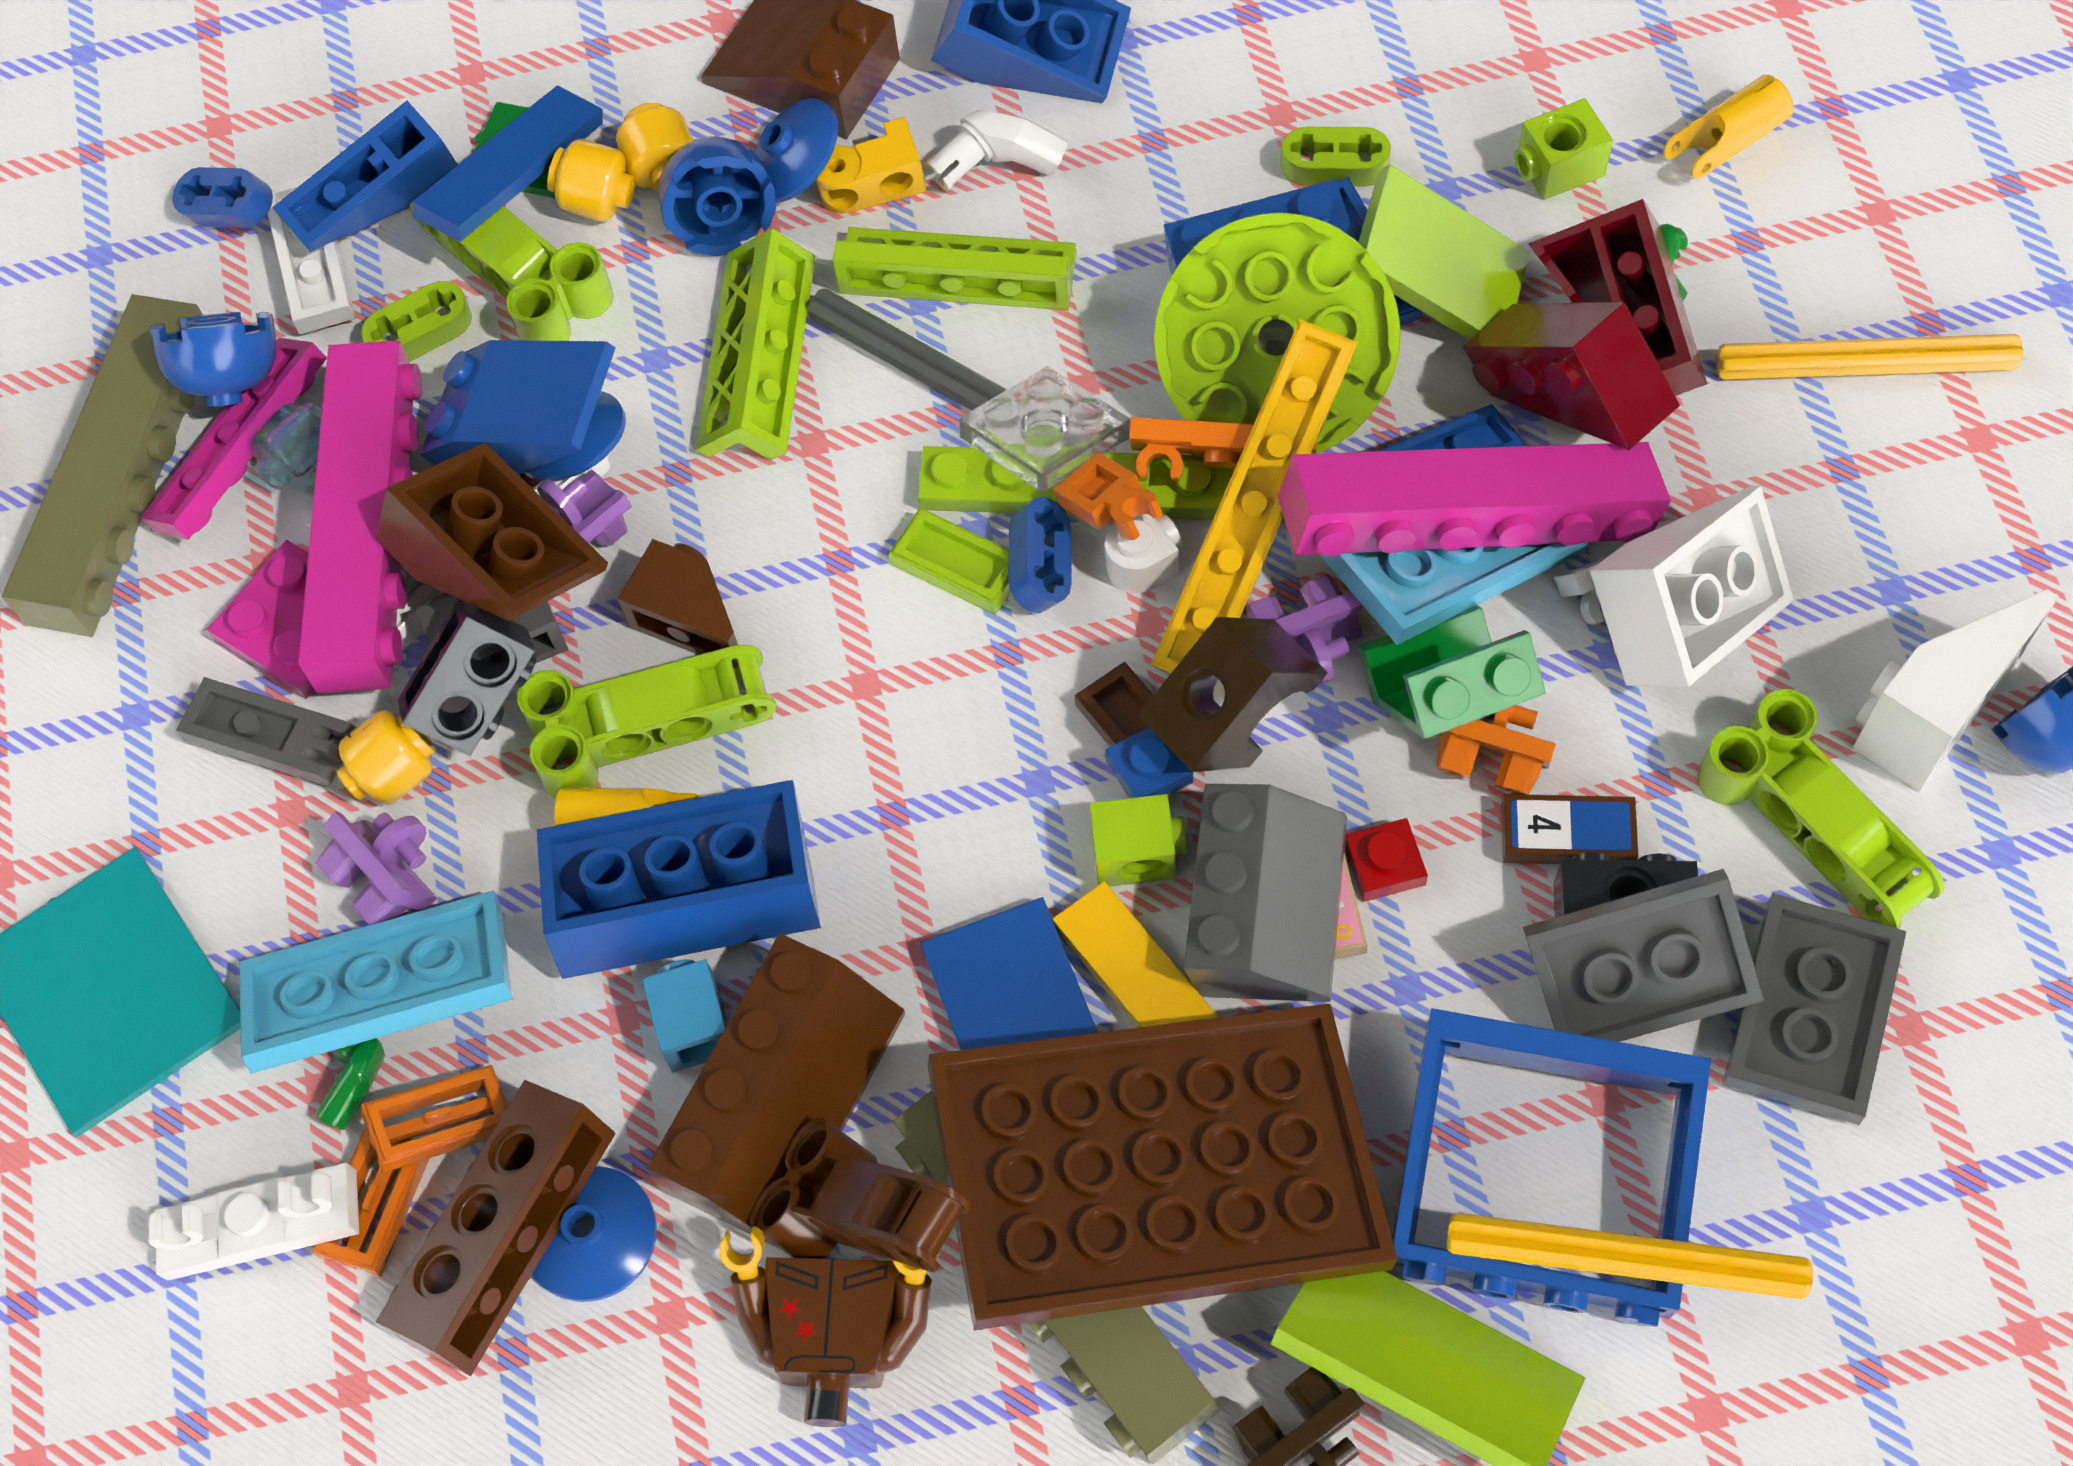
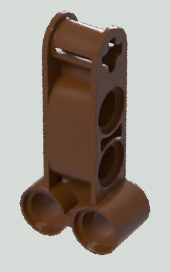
M815 1118L806 1123L792 1139L785 1158L788 1171L784 1178H779L772 1182L758 1197L751 1211L750 1225L751 1228L755 1226L762 1230L766 1240L792 1258L825 1259L838 1243L936 1273L940 1264L935 1258L959 1215H968L973 1206L959 1193L930 1177L878 1164L874 1154L824 1118Z

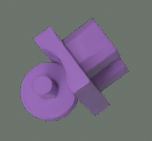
M592 469L580 479L576 478L564 489H561L549 479H546L537 487L539 495L588 543L594 540L602 547L613 545L628 532L623 514L632 507L626 494L612 488Z
M1329 575L1310 580L1299 589V601L1303 609L1285 616L1276 597L1268 596L1251 602L1246 606V618L1274 619L1328 672L1320 684L1333 680L1334 669L1331 660L1349 654L1350 650L1347 642L1361 636L1358 612L1362 611V604L1351 591L1343 594Z
M335 811L323 824V827L330 833L333 839L315 864L327 878L337 885L350 887L364 872L371 882L353 900L352 907L368 924L372 925L397 918L407 908L418 911L428 909L437 899L434 893L412 870L420 867L426 860V855L419 849L427 834L426 827L415 816H405L394 820L387 812L378 815L373 823L367 820L350 823L342 813Z

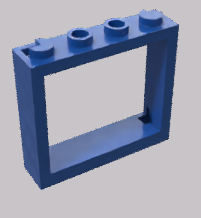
M1431 1008L1426 1026L1392 1238L1398 1259L1394 1266L1403 1267L1402 1277L1413 1282L1428 1285H1444L1445 1276L1474 1281L1473 1292L1501 1299H1515L1516 1289L1543 1294L1544 1306L1567 1312L1586 1313L1587 1303L1615 1308L1616 1320L1647 1327H1657L1659 1317L1669 1319L1680 1311L1683 1284L1652 1280L1651 1288L1511 1261L1452 1254L1448 1249L1414 1242L1444 1054L1675 1095L1657 1238L1688 1242L1711 1058Z

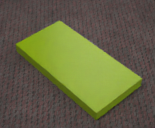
M1385 1271L1304 1282L1277 1327L1271 1342L1272 1346L1493 1466H1547L1586 1377Z

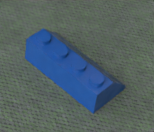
M793 780L536 830L543 935L562 979L777 937L779 933L788 935L821 928L814 878Z

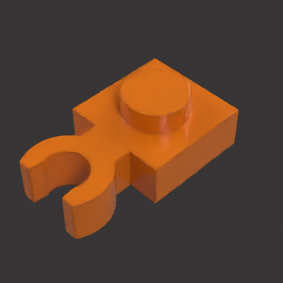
M1096 452L1053 489L1062 508L1098 530L1113 519L1119 534L1128 540H1135L1140 536L1133 520L1135 516L1148 514L1157 520L1163 516L1155 494L1141 487L1137 475L1099 452Z

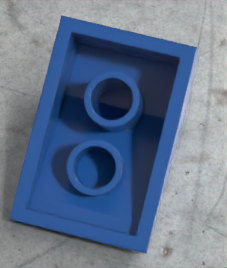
M949 0L931 61L981 84L1102 104L1108 95L1131 7L1116 0Z
M489 340L465 352H458L449 361L444 371L443 380L447 384L440 402L431 410L425 421L424 431L428 434L420 456L437 465L485 442L520 475L580 451L616 347L607 341Z

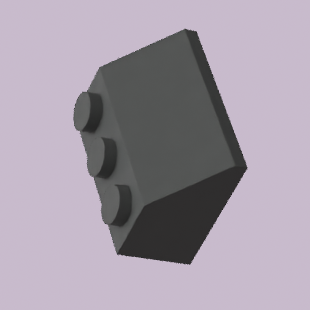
M1205 784L1184 959V970L1194 988L1202 997L1331 1002L1347 828L1346 813L1270 784Z

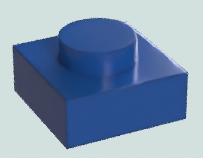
M1150 728L1105 749L1106 762L1128 798L1170 795L1193 783L1194 772Z

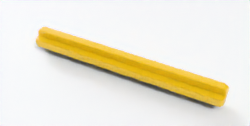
M2017 334L1733 343L1719 346L1716 355V370L1718 377L1724 380L2015 370L2023 359V347L2021 337Z
M1464 1213L1452 1214L1448 1224L1447 1248L1452 1254L1803 1299L1810 1295L1813 1285L1812 1261L1806 1257Z

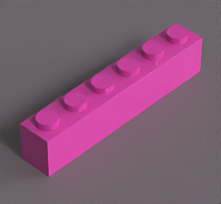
M400 340L328 345L298 665L317 693L391 689L393 665H399L402 661V638L398 627H396L397 610L404 609L406 606V583L403 574L400 572L401 564L376 540L386 488L413 476L412 470L408 466L409 452L417 450L419 440L418 426L412 412L413 400H420L422 396V377L419 366L417 364H410Z
M1638 442L1630 450L1612 443L1293 454L1278 493V499L1294 554H1322L1325 556L1381 551L1385 553H1398L1404 550L1426 549L1454 551L1462 548L1494 546L1516 548L1523 545L1539 544L1577 545L1584 542L1607 541L1628 543L1654 531L1671 501L1648 442Z

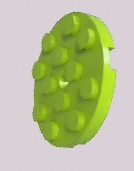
M1290 213L1259 214L1231 222L1215 230L1193 247L1180 262L1163 291L1158 306L1154 333L1155 356L1162 383L1170 400L1185 420L1255 424L1284 354L1271 355L1261 347L1259 332L1265 323L1274 319L1284 320L1295 330L1299 319L1358 342L1355 353L1317 439L1316 454L1337 445L1358 430L1374 412L1390 387L1398 362L1401 339L1400 320L1393 291L1385 274L1369 252L1355 239L1327 222Z

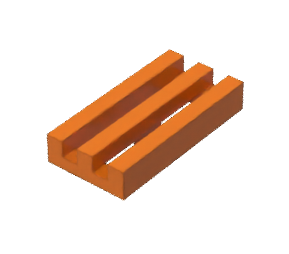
M488 1065L361 1104V1117L364 1125L368 1127L369 1139L372 1148L376 1150L377 1162L381 1173H385L488 1140L499 1122L502 1112L507 1107V1102L493 1065ZM485 1089L487 1093L485 1097L456 1106H446L429 1111L423 1116L388 1127H384L382 1121ZM494 1112V1115L391 1146V1144Z
M367 1125L362 1132L349 1163L357 1172L358 1197L377 1154L376 1150L372 1148ZM412 1138L405 1139V1140H402V1141L393 1143V1144H391V1146H395V1145H398V1144H401V1143H404V1142H407V1141H411V1140H414V1139H412ZM429 1159L401 1168L366 1253H363L398 1168L385 1173H381L380 1168L378 1169L376 1177L369 1186L361 1206L359 1234L350 1236L346 1247L338 1245L340 1239L314 1245L312 1253L320 1259L330 1262L334 1260L340 1262L343 1266L353 1269L360 1268L369 1274L381 1277Z

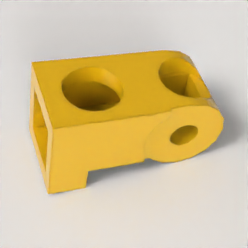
M905 117L883 123L886 136L856 144L854 147L835 146L827 165L815 180L820 201L825 208L839 214L852 213L927 192L921 161Z

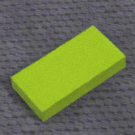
M921 507L889 553L891 565L994 615L997 614L1011 592L1008 581L1009 549Z

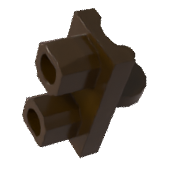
M1311 1367L1293 1380L1284 1390L1286 1396L1304 1418V1423L1285 1436L1262 1405L1236 1423L1231 1431L1243 1458L1248 1463L1247 1466H1294L1304 1458L1308 1466H1345L1359 1455L1357 1448L1348 1437L1343 1438L1328 1451L1325 1450L1322 1444L1359 1417V1410L1364 1407L1365 1403L1355 1390L1348 1388L1342 1393L1336 1383L1326 1374Z

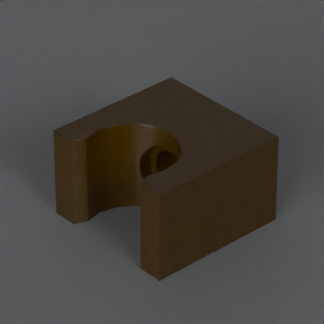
M1216 617L1140 711L1138 716L1191 771L1250 767L1263 752L1259 745L1250 737L1259 721L1274 706L1291 694L1300 691L1308 693L1314 690L1328 672L1274 619ZM1218 680L1222 683L1225 691L1224 702L1221 707L1214 701L1213 697L1214 686Z

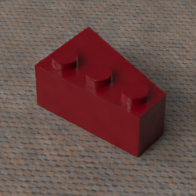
M1644 199L1528 243L1572 303L1625 302L1675 396L1707 385L1660 225Z
M1625 302L1512 304L1463 346L1473 364L1472 371L1475 379L1491 396L1627 450L1632 449L1680 406Z

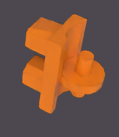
M1515 705L1488 715V717L1494 718L1493 724L1475 720L1438 734L1441 735L1438 747L1437 769L1470 779L1479 748H1483L1504 755L1495 787L1514 794L1529 795L1539 778L1542 767L1549 768L1556 743L1507 729L1508 723L1531 730L1534 728L1538 711Z

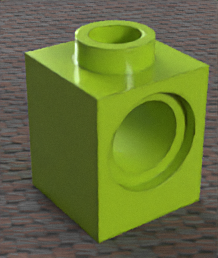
M1583 98L1523 122L1519 146L1514 154L1516 167L1523 180L1526 182L1531 181L1542 199L1546 200L1604 177L1613 139L1586 98Z
M1168 794L1089 803L1098 885L1103 881L1110 887L1176 879L1175 856L1187 855L1183 816H1170Z

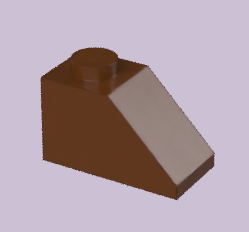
M652 539L618 597L629 628L697 655L738 645L705 556L686 544L676 543L673 547ZM737 659L732 660L733 668L739 667Z

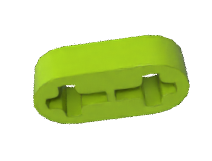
M1301 127L1289 132L1283 139L1281 169L1284 176L1297 185L1311 186L1334 179L1338 181L1349 177L1354 186H1370L1375 184L1378 173L1390 164L1391 145L1385 134L1375 128ZM1301 152H1312L1313 160H1301ZM1368 152L1371 161H1359L1358 153Z
M437 281L375 311L364 322L361 334L364 343L387 341L384 336L394 332L399 337L396 341L400 340L411 362L463 334L471 324L472 313L461 288L448 281ZM445 305L451 312L440 316L435 310Z

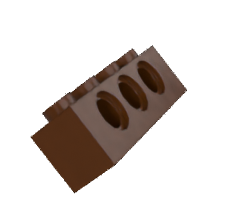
M524 1079L512 1101L502 1112L499 1122L475 1161L467 1169L462 1182L438 1221L430 1229L425 1242L406 1273L391 1292L388 1302L375 1322L412 1347L471 1376L559 1230L564 1213L575 1203L616 1133L584 1104Z

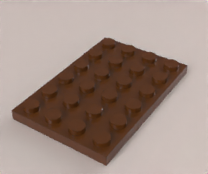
M1330 1003L929 1054L927 1066L948 1187L963 1196L973 1206L968 1215H959L955 1227L974 1331L1392 1270L1398 1260Z

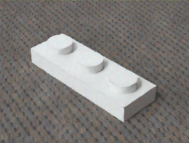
M315 173L269 186L272 189L273 200L268 212V218L292 321L300 335L356 319L337 240L310 252L272 208Z

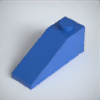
M406 100L272 208L311 252L409 208L413 200L458 164L438 134Z

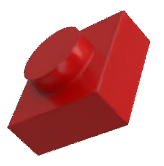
M1408 818L1346 834L1345 850L1363 902L1426 886L1428 874Z

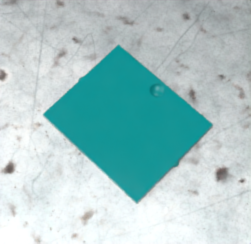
M136 847L60 896L51 898L46 905L0 934V1014L70 1132L75 1137H79L155 1085L164 1083L170 1075L241 1029L240 1008Z

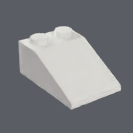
M1750 486L1623 545L1590 570L1595 592L1605 617L1614 652L1626 686L1689 687L1794 601L1761 486Z
M2046 589L1918 645L1903 666L1891 660L1875 681L1869 692L1872 695L1854 720L1863 726V729L1852 749L1917 792H1920L2022 657L2059 596Z

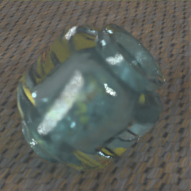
M305 402L302 405L295 403L283 404L254 433L250 442L252 453L257 460L254 470L272 488L282 491L285 487H289L297 491H309L315 487L322 408L309 402Z

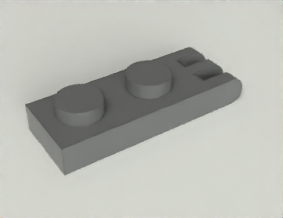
M204 677L176 731L186 742L318 784L331 786L336 772L330 767L318 763L317 760L319 758L335 764H342L338 750L339 744L328 741V738L332 737L342 740L356 727L347 721Z

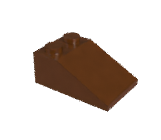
M754 0L701 75L702 83L777 113L802 99H820L828 104L836 114L838 121L837 136L847 140L900 60L894 16L891 13L856 0Z
M485 442L386 488L376 540L416 580L505 620L511 621L606 571L608 562Z

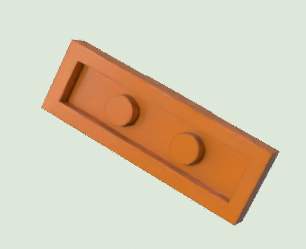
M1131 417L1129 434L1132 450L1140 451L1136 459L1138 478L1140 481H1147L1150 462L1156 458H1165L1172 465L1170 470L1171 483H1179L1183 475V461L1180 453L1192 454V457H1203V465L1208 467L1236 468L1254 424ZM1316 444L1311 454H1316Z

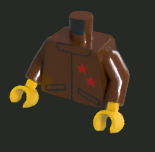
M755 1226L752 1227L751 1241L755 1250L749 1254H739L733 1250L730 1244V1232L727 1230L720 1244L719 1255L722 1263L728 1269L734 1271L731 1276V1283L738 1321L759 1362L769 1368H774L782 1384L807 1386L804 1414L805 1424L818 1427L846 1426L849 1388H880L885 1372L900 1368L925 1332L932 1279L926 1274L928 1271L897 1261L766 1257L764 1269L757 1266L765 1246V1237L762 1230ZM940 1249V1251H939L937 1257L935 1258V1260H937V1259L939 1258V1255H940V1253H941V1249Z

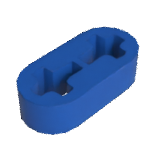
M198 167L189 170L178 180L173 191L172 200L175 209L179 213L199 225L248 228L261 222L268 214L272 206L273 194L272 189L266 182L248 170L242 168Z
M1038 497L1031 500L1015 511L1009 522V587L1016 602L1031 613L1040 614L1065 600L1070 593L1072 585L1070 520L1065 510L1057 502L1047 497Z

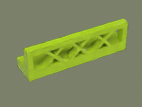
M848 227L846 241L836 240L833 264L840 294L1069 311L1077 249L1076 243Z
M773 228L727 253L695 447L696 451L707 457H711L737 443L745 445L770 460L787 453L816 255ZM752 264L751 269L745 277L746 267ZM744 312H745L744 317L742 318V320L740 321V323H739L738 326H737L738 321L740 320V318L742 317V315H743ZM737 361V365L735 366L734 370L729 376V372L731 371V369ZM729 411L727 425L721 427V422Z

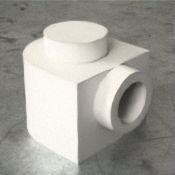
M1148 514L1135 516L1133 520L1140 535L1135 540L1123 538L1119 534L1115 523L1107 531L1105 536L1106 572L1110 581L1117 588L1129 593H1144L1179 574L1178 548L1182 547V539L1172 520L1165 514L1159 520L1152 518Z

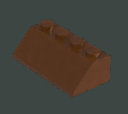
M779 933L646 1168L660 1190L751 1235V1211L763 1190L775 1180L784 1178L788 1168L786 1167L785 1158L792 1139L806 1123L815 1118H824L843 1131L905 1016V1010L838 959ZM765 1239V1242L775 1246L774 1244Z

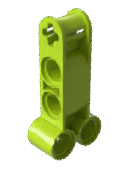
M411 202L409 206L411 212L413 213V205ZM504 206L461 242L416 219L436 242L506 299L508 313L520 340L569 341L571 336L569 320L571 318H595L605 313L612 305L614 298L613 289L601 255L594 246L588 243L575 242L557 250Z
M753 645L730 646L575 689L569 678L561 672L542 670L530 675L526 683L517 692V703L534 736L530 746V759L546 792L556 800L557 793L561 787H595L598 781L599 767L749 727L765 721L774 714L777 705L775 699L766 693L760 671V665L763 663L761 650ZM733 659H737V660H738V663H739V667H738V668H733V665H732V660H733ZM740 677L744 681L745 695H741L737 679ZM552 704H563L558 711L552 714H541L546 707ZM744 705H751V713L745 711ZM564 758H576V761L565 769H553L554 765Z
M1777 689L1768 693L1760 702L1748 728L1744 726H1728L1714 736L1699 767L1697 777L1700 788L1711 800L1724 805L1739 804L1749 799L1866 920L1899 929L1901 918L1925 898L1935 899L1944 893L1945 885L1940 872L1930 859L1810 740L1818 719L1816 708L1811 700L1801 692L1791 689ZM1777 722L1784 724L1791 730L1793 735L1779 734L1768 723ZM1729 758L1736 760L1745 768L1746 772L1736 773L1730 771L1723 766L1720 759ZM1915 868H1919L1921 872L1915 877L1912 872ZM1879 904L1883 907L1880 912L1875 910V907Z

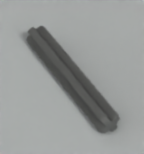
M820 289L815 297L810 300L808 310L810 311L809 317L811 320L984 418L996 421L1007 409L1010 400L1008 399L1009 392L1006 388L828 289Z

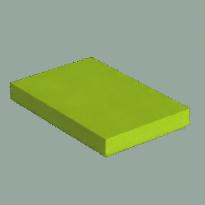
M1391 164L1377 175L1358 241L1378 263L1394 295L1469 340L1512 304H1517L1530 251Z

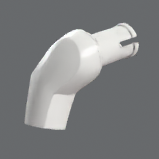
M977 110L960 119V133L936 155L925 161L924 166L929 174L934 172L938 174L933 180L946 191L950 190L953 184L981 159L994 162L1014 161L1045 175H1050L1059 166L1068 141L1028 119L1004 113Z

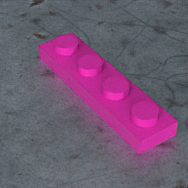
M278 338L276 341V358L268 376L258 386L241 391L243 402L225 406L140 518L156 533L189 540L194 533L200 531L211 519L212 509L223 494L244 476L247 470V463L262 443L273 437L279 430L282 423L281 418L297 397L306 393L313 385L316 372L327 359L313 342Z

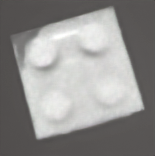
M1046 366L960 417L959 427L960 438L1043 493L1067 478L1096 452L1104 455L1128 440L1131 419L1049 366Z

